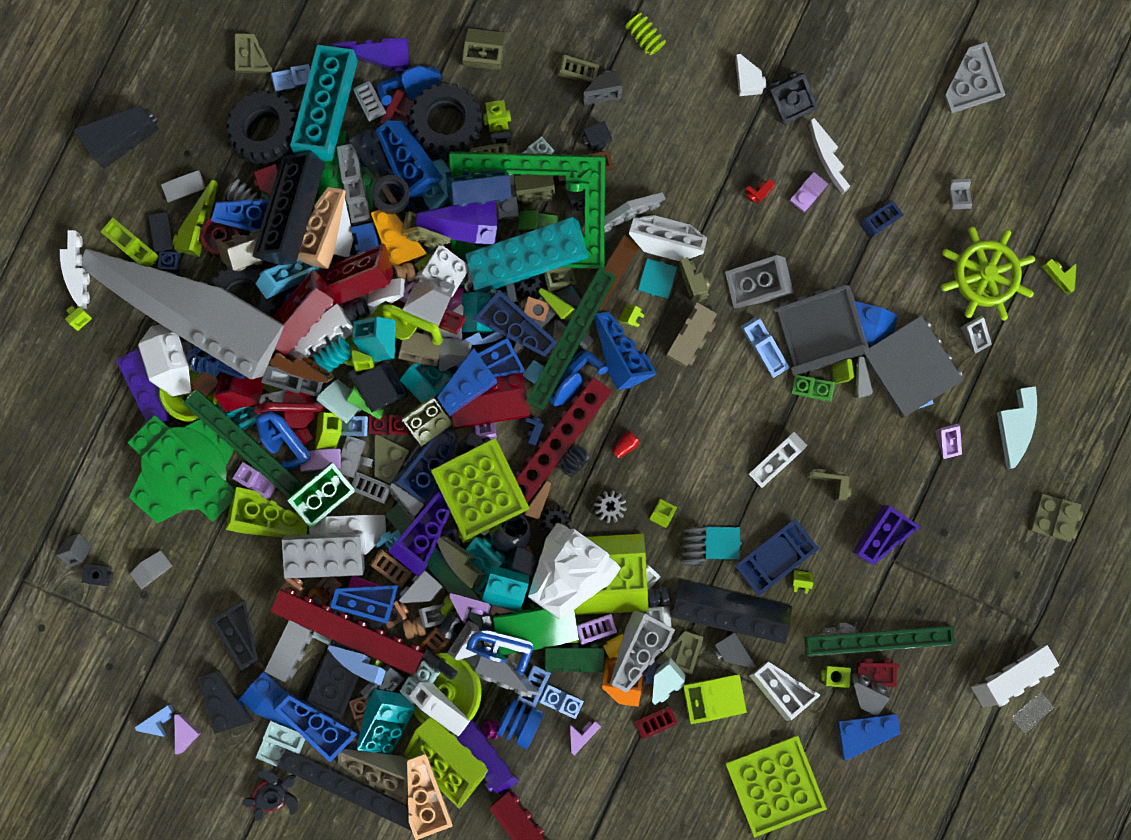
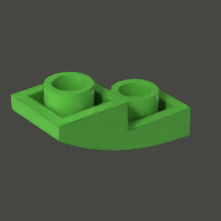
M795 375L792 394L832 402L835 383Z

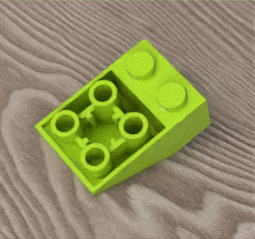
M740 674L683 685L690 724L747 713Z

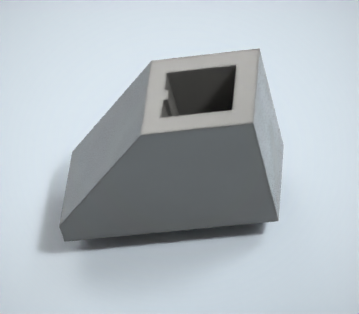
M853 673L852 678L860 708L878 716L890 699L886 686L871 681L865 675Z

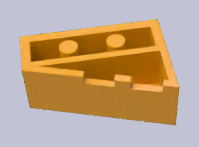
M380 210L371 213L381 242L387 248L391 266H402L404 263H412L428 255L418 242L410 241L407 239V236L401 235L403 223L396 214H386Z

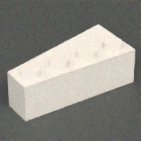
M1048 645L1038 647L1017 660L1018 664L1014 662L1002 668L1003 673L998 672L985 678L986 683L973 685L971 688L982 707L994 705L1001 707L1009 702L1008 698L1014 695L1016 697L1024 693L1025 687H1032L1040 682L1039 678L1042 676L1048 677L1055 672L1054 669L1059 664Z

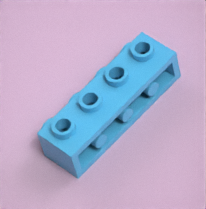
M297 260L296 264L277 265L273 268L265 269L259 274L260 278L255 284L267 299L299 285L312 269L319 275L320 270L323 268L310 266Z

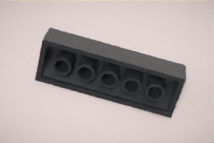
M312 151L282 156L252 254L254 258L278 265L296 264L325 166V162Z
M679 580L671 617L786 644L791 622L792 606Z

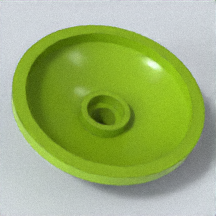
M188 367L191 384L201 374L198 371L192 372V369ZM161 388L159 389L161 404L170 415L183 421H197L200 419L183 404V398H188L193 393L192 389L191 393L171 396L168 392ZM214 392L207 398L216 405L217 400L214 397Z

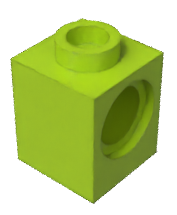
M825 666V670L821 671V681H824L825 686L850 688L851 668ZM834 671H838L840 674V679L837 682L831 680V673Z

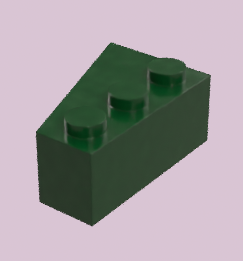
M561 644L547 647L545 653V672H604V648H600V644H589V648H581V644H569V647H561Z

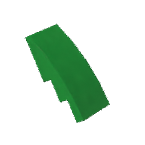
M534 606V609L514 611L513 614L497 615L493 618L497 633L527 640L533 644V650L579 640L574 610L560 620L541 606ZM498 646L499 652L502 655L520 653V651Z

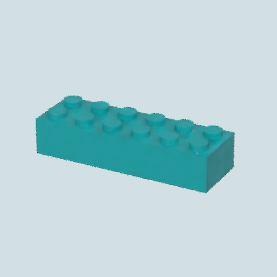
M317 45L290 145L294 154L312 151L321 160L332 161L358 63L354 49Z
M573 217L465 254L474 288L476 291L483 293L589 258L579 221Z

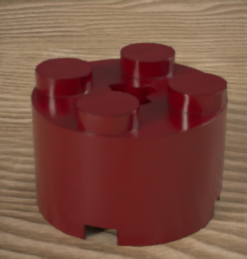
M210 218L201 229L200 239L203 246L212 255L220 257L216 240L220 238V234L224 235L223 242L232 240L233 235L240 234L241 236L242 234L239 228L213 222Z

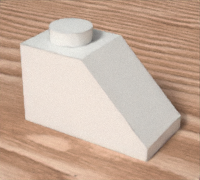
M737 54L735 62L739 96L762 94L763 88H766L765 76L762 77L761 70L744 56Z

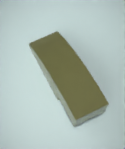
M440 536L437 543L453 572L470 588H479L486 574L472 564L476 557L449 537Z

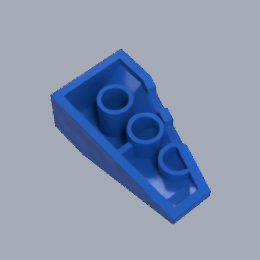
M263 672L250 685L240 700L253 713L296 731L272 706L287 690L272 675Z

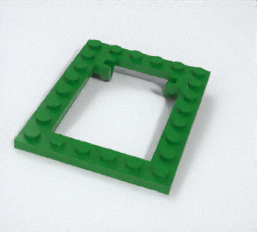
M450 152V172L452 176L463 175V171L481 173V171L506 170L509 174L566 175V189L568 191L579 192L585 189V235H583L589 258L560 268L599 269L601 267L604 269L605 155ZM452 239V253L466 264H468L466 253L490 246Z

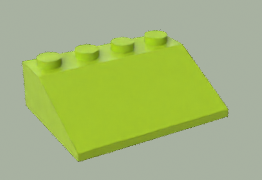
M430 717L416 729L404 756L407 759H411L426 753L440 791L460 809L483 780L488 769L482 761L477 760L471 751L457 740L454 734L449 733L442 724Z

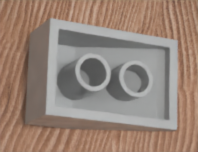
M776 255L725 272L734 308L776 300L794 294L786 259L782 256Z

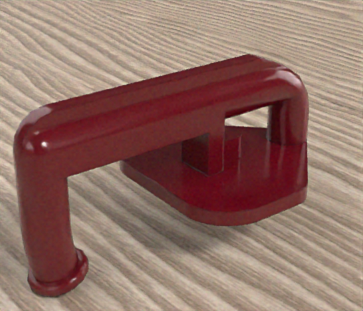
M291 391L285 392L283 402L259 403L254 407L255 413L259 415L266 411H283L284 420L290 428H305L318 413L324 410V406L316 403L308 394L303 392L298 394Z

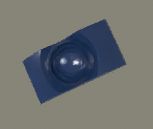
M795 518L743 558L735 567L755 593L760 596L819 550V548Z

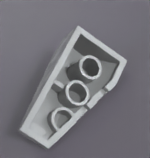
M634 610L624 632L610 685L627 693L639 680L642 672L648 665L653 664L655 657L667 648L675 629L645 613Z

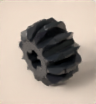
M544 274L515 282L514 284L519 286L515 289L516 292L522 291L521 297L523 298L526 293L531 298L532 293H534L538 298L539 293L537 290L544 289L540 285H546V281L541 280L544 278ZM528 279H532V282L535 281L532 287H528V284L525 285Z
M574 445L560 460L558 467L565 475L574 477L588 462L590 454L580 445Z
M553 505V512H551L549 507H546V511L549 514L541 513V516L545 517L546 520H539V523L547 524L541 528L542 531H545L547 528L550 529L547 535L555 527L553 523H550L554 516H558V519L561 518L559 524L569 529L571 528L565 524V522H572L571 518L565 519L570 512L567 511L562 514L563 506L557 511V506Z

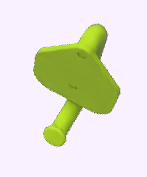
M385 304L382 306L384 318L396 320V338L400 340L409 339L417 327L432 333L431 341L434 345H440L443 342L438 325L403 311V309L394 305Z

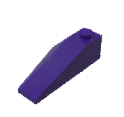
M407 38L382 39V43L366 40V42L360 45L359 42L355 41L333 43V47L354 49L357 60L394 71L395 73H403L410 68V46Z
M490 200L485 204L468 203L464 207L452 204V206L442 209L435 208L419 212L416 215L415 227H422L454 240L494 244L497 230L495 200Z

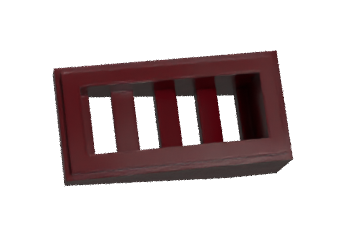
M669 705L635 721V724L642 739H645L677 725L678 722ZM667 712L668 717L671 721L669 723H667L663 715V713ZM656 716H660L664 724L660 727ZM650 719H653L656 729L654 730L649 722ZM643 722L646 723L650 732H645L642 725Z

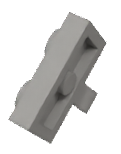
M347 436L341 453V468L338 469L342 475L354 478L359 464L372 468L374 460L362 456L366 441Z

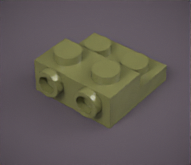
M688 257L681 259L679 269L691 301L696 300L700 302L706 300L707 296H709L708 290L710 287L707 276L703 277L702 272L695 275L696 268L693 261H689Z
M1041 494L1030 531L1065 542H1071L1078 533V528H1075L1077 520L1080 521L1083 516L1081 504Z

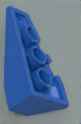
M269 199L216 202L211 221L248 231L260 229Z
M610 312L597 313L594 318L606 365L617 390L631 388L655 376L657 373L645 353L641 354L636 349V343L633 339L629 340L624 335V329Z

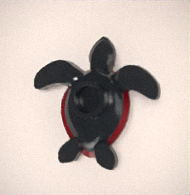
M260 769L257 771V775L266 781L258 785L252 798H245L242 804L247 807L252 806L256 810L255 819L257 821L263 818L264 812L275 811L281 808L284 803L287 804L290 814L294 815L298 809V801L287 789L295 784L296 776L290 774L280 780L272 770Z

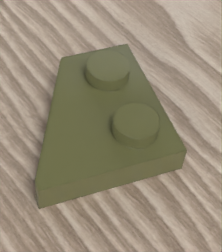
M235 34V73L271 74L272 68L267 62L255 35Z

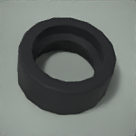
M397 175L381 177L373 187V200L376 207L386 214L401 212L409 202L410 190L408 184ZM388 184L399 186L403 193L401 201L394 205L384 203L380 198L382 187Z

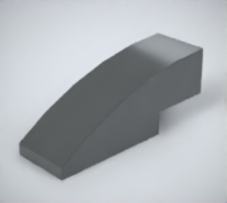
M268 364L261 383L298 394L303 392L318 397L324 382L292 375Z

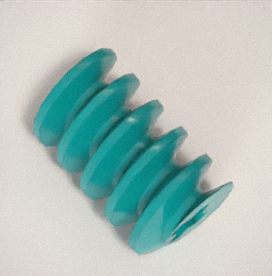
M341 336L337 337L338 343L334 340L331 341L332 347L326 345V351L320 349V355L318 353L313 354L315 359L313 361L328 372H331L333 368H337L339 364H343L345 360L351 358V347Z

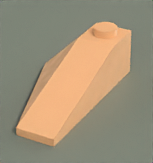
M328 187L314 205L315 209L310 215L297 260L310 266L324 269L329 268L335 252L346 194L345 190Z
M426 753L407 760L409 824L415 840L452 827V821Z

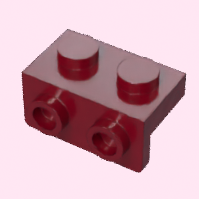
M862 659V662H857V674L865 675L871 681L881 683L886 687H897V668L899 664L893 663V659H882V663H874V659Z

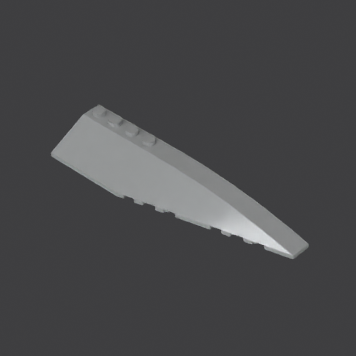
M85 250L82 266L80 267L125 301L252 380L264 375L284 328L283 324L221 287L193 281L190 278L176 276L173 273L149 266L145 267L118 257L114 258L94 250Z

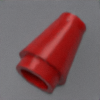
M631 431L624 433L612 452L620 459L638 447L637 444L640 440Z

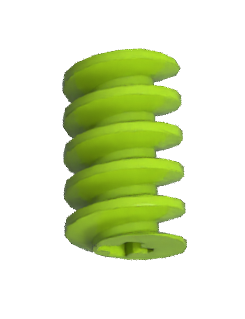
M640 13L627 23L626 29L631 30L630 34L632 36L636 35V42L641 41L639 46L641 48L645 47L644 52L652 55L666 43V40L659 41L662 35L658 34L655 36L657 28L650 29L653 23L646 24L648 16L642 18V13Z

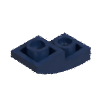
M160 251L158 269L179 276V252Z

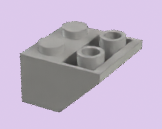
M424 571L419 577L416 575L413 578L414 584L411 587L406 586L399 594L401 596L399 601L401 603L432 601L444 586L428 571Z

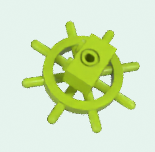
M970 227L968 232L973 244L966 248L961 255L948 249L942 252L943 256L955 261L956 265L954 269L955 280L942 284L941 290L948 291L958 288L960 293L970 301L965 311L967 318L972 317L977 305L985 307L996 306L1000 319L1006 320L1008 315L1003 302L1012 297L1015 292L1029 298L1034 295L1032 290L1020 285L1022 276L1021 266L1033 263L1035 257L1030 255L1021 259L1017 258L1016 254L1006 246L1011 235L1009 229L1004 230L999 242L991 240L980 241L976 228ZM984 250L994 251L989 263ZM976 252L978 259L969 260V256ZM1001 255L1008 262L1006 264L996 266ZM1011 270V280L1007 279L1006 275L1002 273ZM1002 285L1008 287V289L1000 295L999 291Z

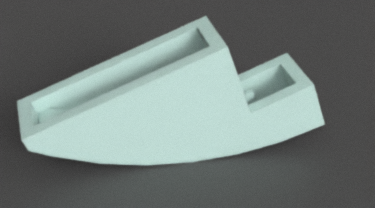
M1036 386L1016 391L1019 409L997 413L1007 469L1016 467L1026 452L1032 438L1037 415Z

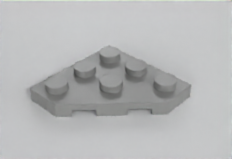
M987 42L968 48L944 96L950 114L1005 96Z
M663 192L628 201L605 216V233L610 231L611 227L633 220L638 214L660 207L659 203L666 199Z

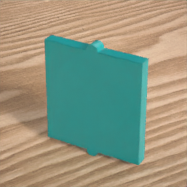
M647 259L638 291L651 294L652 297L658 296L668 299L677 267L665 264L664 261L658 262Z
M706 527V559H740V545L742 544L740 542V527Z

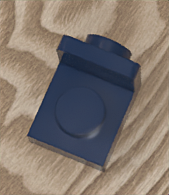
M531 416L530 419L526 417L525 423L535 427L534 429L530 428L526 439L529 440V445L536 447L544 424L541 423V419Z
M656 660L643 671V679H646L645 683L653 684Z

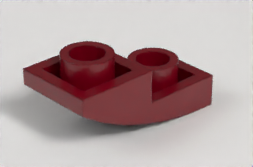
M368 415L367 434L408 435V427L401 418L404 417L402 415H382L381 419Z

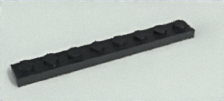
M288 749L285 750L277 767L412 831L409 824L408 807Z

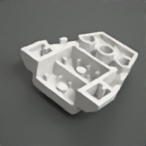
M557 523L545 540L528 597L560 620L588 598L590 599L602 588L607 587L621 568L614 560L609 558L610 555L581 533Z

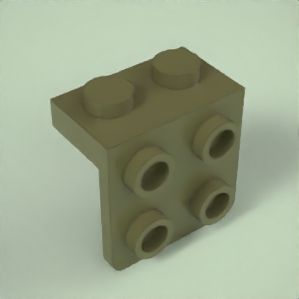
M410 211L406 212L401 235L407 236L408 240L424 242V245L430 248L450 243L451 238L422 227H415L417 214Z
M814 469L807 474V478L837 482L835 501L843 502L851 496L852 486L849 485L850 477L845 476L844 472L833 471L831 474H826V470Z

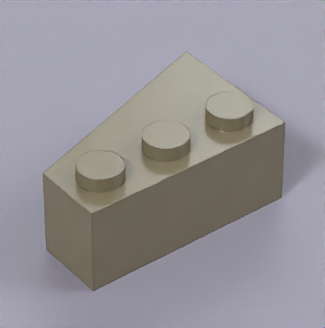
M696 303L666 357L685 368L688 364L692 366L697 357L694 353L697 348L702 349L707 340L704 338L707 331L711 333L716 325L714 319L717 313Z

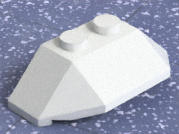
M656 215L633 218L629 235L644 252L677 261L686 257L690 259L703 254L707 237L702 235L692 225Z
M161 324L151 326L138 344L149 381L168 392L171 396L191 393L189 368L179 335Z
M386 516L324 517L312 528L309 527V534L363 532L364 554H368L381 540L380 536L386 533Z

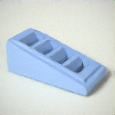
M533 665L527 678L529 681L541 685L540 688L534 685L539 692V696L532 694L529 698L534 699V701L531 702L519 694L517 698L519 700L518 704L523 705L525 703L527 708H535L551 673L545 672V670ZM533 674L544 677V680L542 681L534 677Z

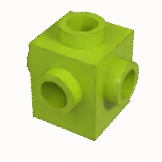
M504 100L485 103L487 113L483 114L485 125H489L490 132L509 130L508 122L511 121L510 110L505 109Z

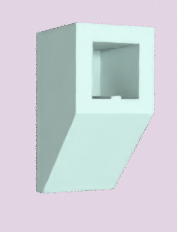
M671 658L655 671L652 699L654 704L659 701L664 702L670 696L669 693L674 689L676 691L685 684L686 675Z

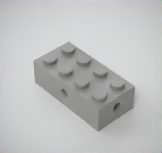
M363 532L285 535L282 539L284 578L363 575L364 573Z

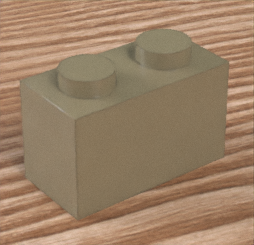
M415 331L409 339L402 340L398 358L436 367L441 344L434 345L432 343V334L425 335Z

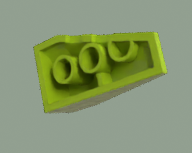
M211 180L179 229L178 235L174 236L173 246H175L174 249L177 252L200 257L203 246L200 232L204 223L210 219L219 185L215 180Z
M236 487L228 513L226 530L282 538L285 535L307 534L308 525L301 516L278 506L276 502L262 497L256 491Z

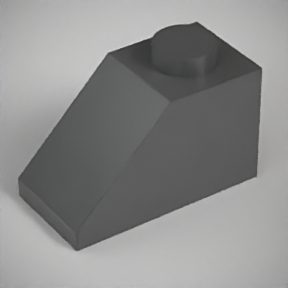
M734 632L714 644L716 649L713 651L719 660L723 659L725 662L750 668L755 667Z

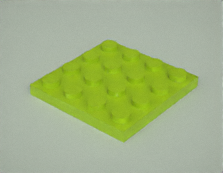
M496 438L431 470L464 540L530 509Z
M798 735L725 763L754 838L827 809Z

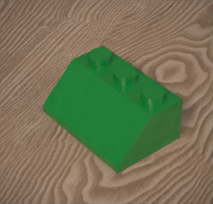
M331 462L291 495L287 501L307 525L312 528L353 494L355 489Z

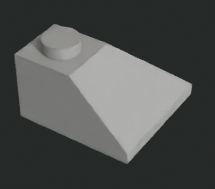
M439 278L416 283L413 285L403 311L439 326L455 285Z

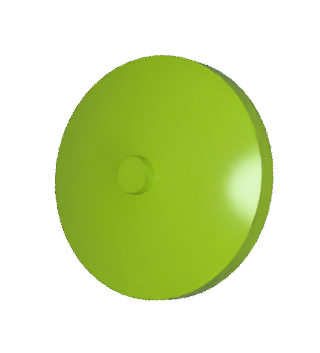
M448 653L436 654L440 658L446 659V663L457 670V675L453 680H450L439 673L433 684L471 721L481 701V683L475 668L465 658L456 660ZM413 704L415 707L414 714L423 724L430 716L416 704Z

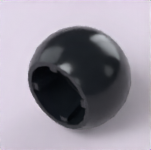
M519 514L489 528L490 541L496 549L507 554L513 552L517 547L525 548L531 538L530 524L525 517Z

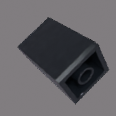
M139 105L81 126L73 131L94 160L105 169L158 131L159 128L156 125L158 120L148 108L144 110Z

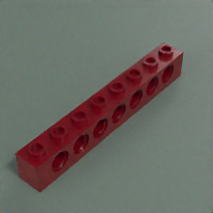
M595 377L585 382L582 386V389H584L580 396L576 394L570 402L572 407L569 411L565 409L560 415V423L557 426L553 425L547 433L549 435L547 440H541L535 448L538 452L534 457L531 455L524 463L526 467L522 472L518 471L514 477L518 485L526 488L524 497L527 504L612 394V390ZM586 395H594L596 398L593 404L586 403L584 400ZM580 409L584 412V416L581 419H576L573 416V412ZM566 424L570 425L573 429L568 435L561 431L562 426ZM558 440L561 443V447L553 450L550 447V442ZM541 455L549 457L547 465L539 464L538 458ZM530 470L538 473V477L533 481L527 479V473Z

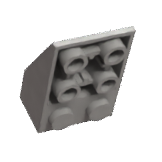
M481 656L475 671L481 674V679L494 683L498 681V686L511 690L515 689V693L531 697L532 694L539 696L538 690L525 674L522 676L514 670L517 665L512 659L505 657L506 662L502 663Z

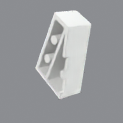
M770 662L763 663L749 675L786 721L794 719L820 696V694L807 688L803 683L793 679L789 674Z

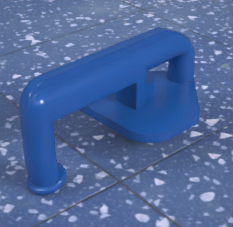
M418 65L405 70L400 76L378 83L376 89L383 105H389L392 100L391 96L387 95V91L404 86L408 98L414 101L417 95L421 96V91L424 88L429 90L430 85L435 83L437 86L441 75L436 67Z
M580 351L570 361L555 388L556 390L559 387L556 396L552 394L549 402L554 406L566 404L576 394L580 393L583 382L577 371L587 362L591 363L598 370V374L607 372L608 367L590 351Z
M264 412L256 416L260 440L269 452H278L283 441H285L296 455V458L282 462V465L287 470L294 469L310 460L309 451L282 417L273 412Z
M481 630L471 635L466 649L487 659L502 663L506 662V658L497 651L498 646L522 652L518 666L514 670L520 675H524L533 651V644L531 642L490 630ZM478 639L492 643L491 647L477 645Z

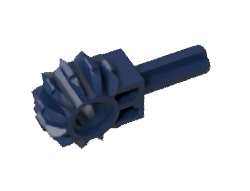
M192 346V349L188 350L187 364L192 369V372L198 371L199 374L205 372L215 377L220 372H224L239 379L246 377L197 346Z

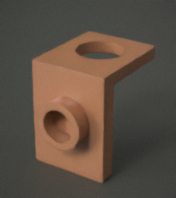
M525 297L523 300H520L518 307L530 318L545 322L549 304L531 297ZM536 304L543 307V313L540 316L533 313V307Z
M285 578L286 583L281 589L285 590L286 587H292L297 592L296 595L300 596L306 587L302 585L303 581L299 578Z
M399 601L393 603L392 610L396 611L397 619L393 622L385 623L388 629L408 617L406 613L409 611L404 603Z

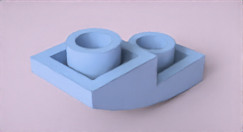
M548 684L545 685L538 702L576 719L584 702Z

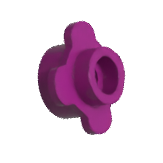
M488 719L482 725V734L486 738L491 737L493 740H496L499 732V722Z

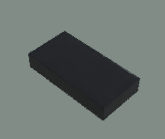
M163 212L149 215L154 252L174 250L169 213Z

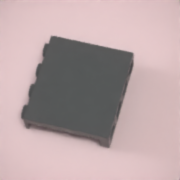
M843 283L832 286V290L825 291V289L814 292V296L808 297L804 295L796 298L797 302L790 304V301L778 304L779 308L774 309V312H778L794 367L791 368L793 375H800L870 352L850 286L843 285Z
M922 316L870 347L869 353L862 354L865 362L901 418L906 417L963 381L961 378L963 376L962 372L957 366L954 367L951 362V355L947 350H943L940 338L937 334L934 335L932 333L930 322L926 318L923 319Z

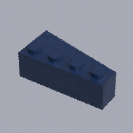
M500 290L494 294L473 318V320L544 357L557 343L554 338Z

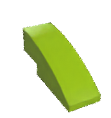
M114 218L101 230L102 234L142 266L151 267L159 258L155 252Z

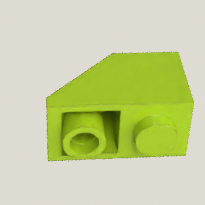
M318 413L315 450L336 449L341 435L342 420L334 413Z

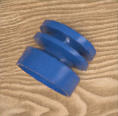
M514 699L507 707L500 721L498 736L502 737L506 729L510 731L506 740L509 741L516 734L518 735L516 744L528 749L544 712L533 707L526 714L524 713L526 704L523 703L521 709L518 710L516 706L519 700Z

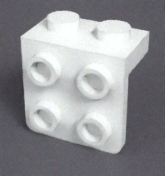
M438 246L425 268L415 274V281L420 283L436 278L455 285L451 296L453 297L469 267L468 264L447 248Z

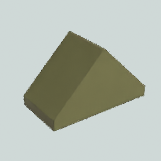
M559 267L543 273L549 292L565 288L570 284H577L573 268Z

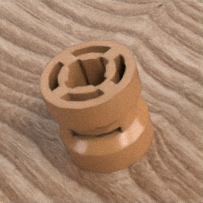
M404 263L402 266L392 265L393 274L391 280L398 278L405 279V282H413L415 280V269L412 263Z
M421 616L416 617L413 621L409 619L403 620L407 639L413 638L414 634L419 636L426 635Z

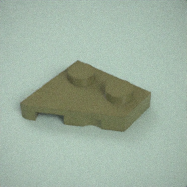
M376 434L375 477L390 484L399 473L410 451Z
M684 631L657 659V663L662 665L671 658L683 672L692 674L704 637Z

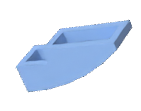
M754 317L740 326L773 378L789 368L760 318Z
M329 645L328 650L344 667L359 677L381 686L386 671L380 667L370 665L369 657Z

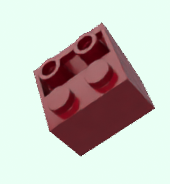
M220 372L214 397L224 412L259 404L264 383H261L263 376L252 380L248 377L239 379Z

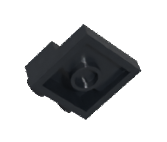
M798 71L791 72L787 75V79L783 81L777 79L770 83L771 87L767 88L772 103L776 106L783 124H787L818 109L804 73H798Z

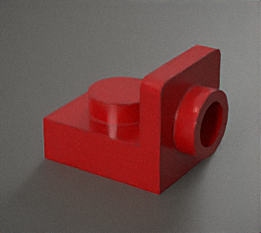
M771 179L767 182L763 181L756 189L758 192L748 185L745 189L746 197L751 202L760 204L773 190L775 183Z

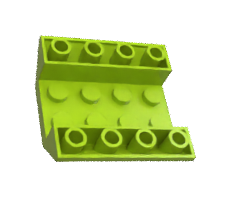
M644 534L586 537L610 555L609 558L614 560L621 569L607 587L602 588L590 599L588 598L574 609L575 615L633 612L634 610L638 612L648 611Z

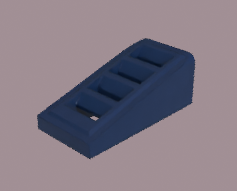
M892 200L866 217L860 225L867 235L873 238L900 219L904 214ZM888 208L891 210L895 217L891 216V214L887 210ZM881 213L885 215L888 221L885 220ZM875 217H876V218L879 220V222L882 224L881 226H880L879 223L876 221Z

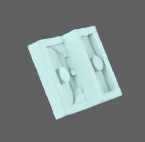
M338 379L331 383L316 399L346 424L354 415L356 416L362 410L347 402L351 389Z
M270 721L256 759L277 767L286 749L300 755L305 738L297 731Z

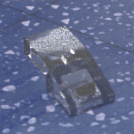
M1040 692L1012 717V720L1024 733H1027L1055 707Z

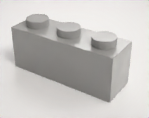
M289 620L264 672L284 682L289 678L292 679L297 671L295 667L297 661L301 662L306 651L303 649L306 643L310 644L314 636L311 633L312 630Z

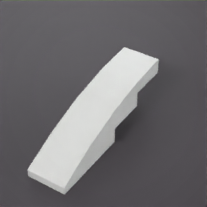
M814 118L811 120L809 127L815 148L830 179L840 193L843 194L849 189L850 185L839 173L844 166L834 155L838 146Z

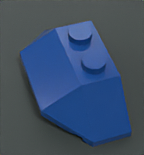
M855 301L868 346L872 347L894 333L898 315L881 307Z

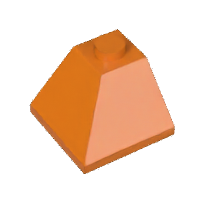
M606 657L602 689L619 704L638 707L643 672L639 680L626 693L610 685L617 659Z

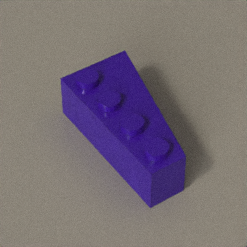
M137 349L117 359L116 361L146 423L154 415L165 424L170 423V414L164 409L160 401V388L149 381L140 350Z
M440 491L389 550L390 554L418 577L427 567L429 558L451 512Z
M473 720L468 723L459 736L455 735L457 740L464 747H467L477 760L485 764L488 772L484 777L486 780L484 784L490 792L494 791L502 796L520 781L516 775L514 776L509 772V766L501 757L497 756V751L486 741L487 738Z

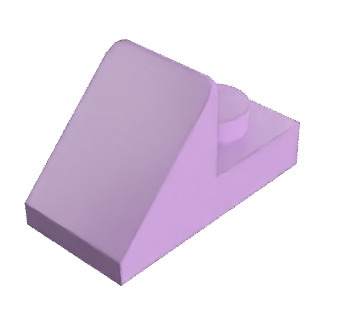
M813 172L790 199V202L805 213L827 187L828 183Z
M450 594V599L464 623H466L470 609H472V613L483 615V612L489 614L491 606L488 603Z
M589 721L582 728L584 733L581 734L570 724L571 753L575 755L598 731L601 725L596 721L593 723Z

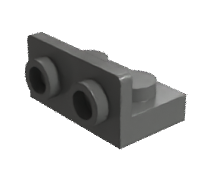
M387 664L383 668L386 672L381 686L370 682L360 693L369 700L374 689L392 692L404 678L395 668Z

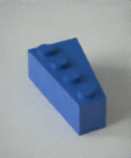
M386 121L376 130L394 175L403 178L408 184L410 190L409 197L422 196L444 179L404 121Z
M287 691L272 704L274 710L329 762L357 735V732L352 727Z

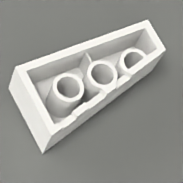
M336 304L322 314L320 321L311 326L309 333L298 341L297 347L289 353L295 358L304 354L312 359L314 358V353L320 354V349L326 351V345L332 347L331 341L334 340L338 343L337 337L341 336L343 339L351 336L353 334V322L351 323L348 320L345 310Z

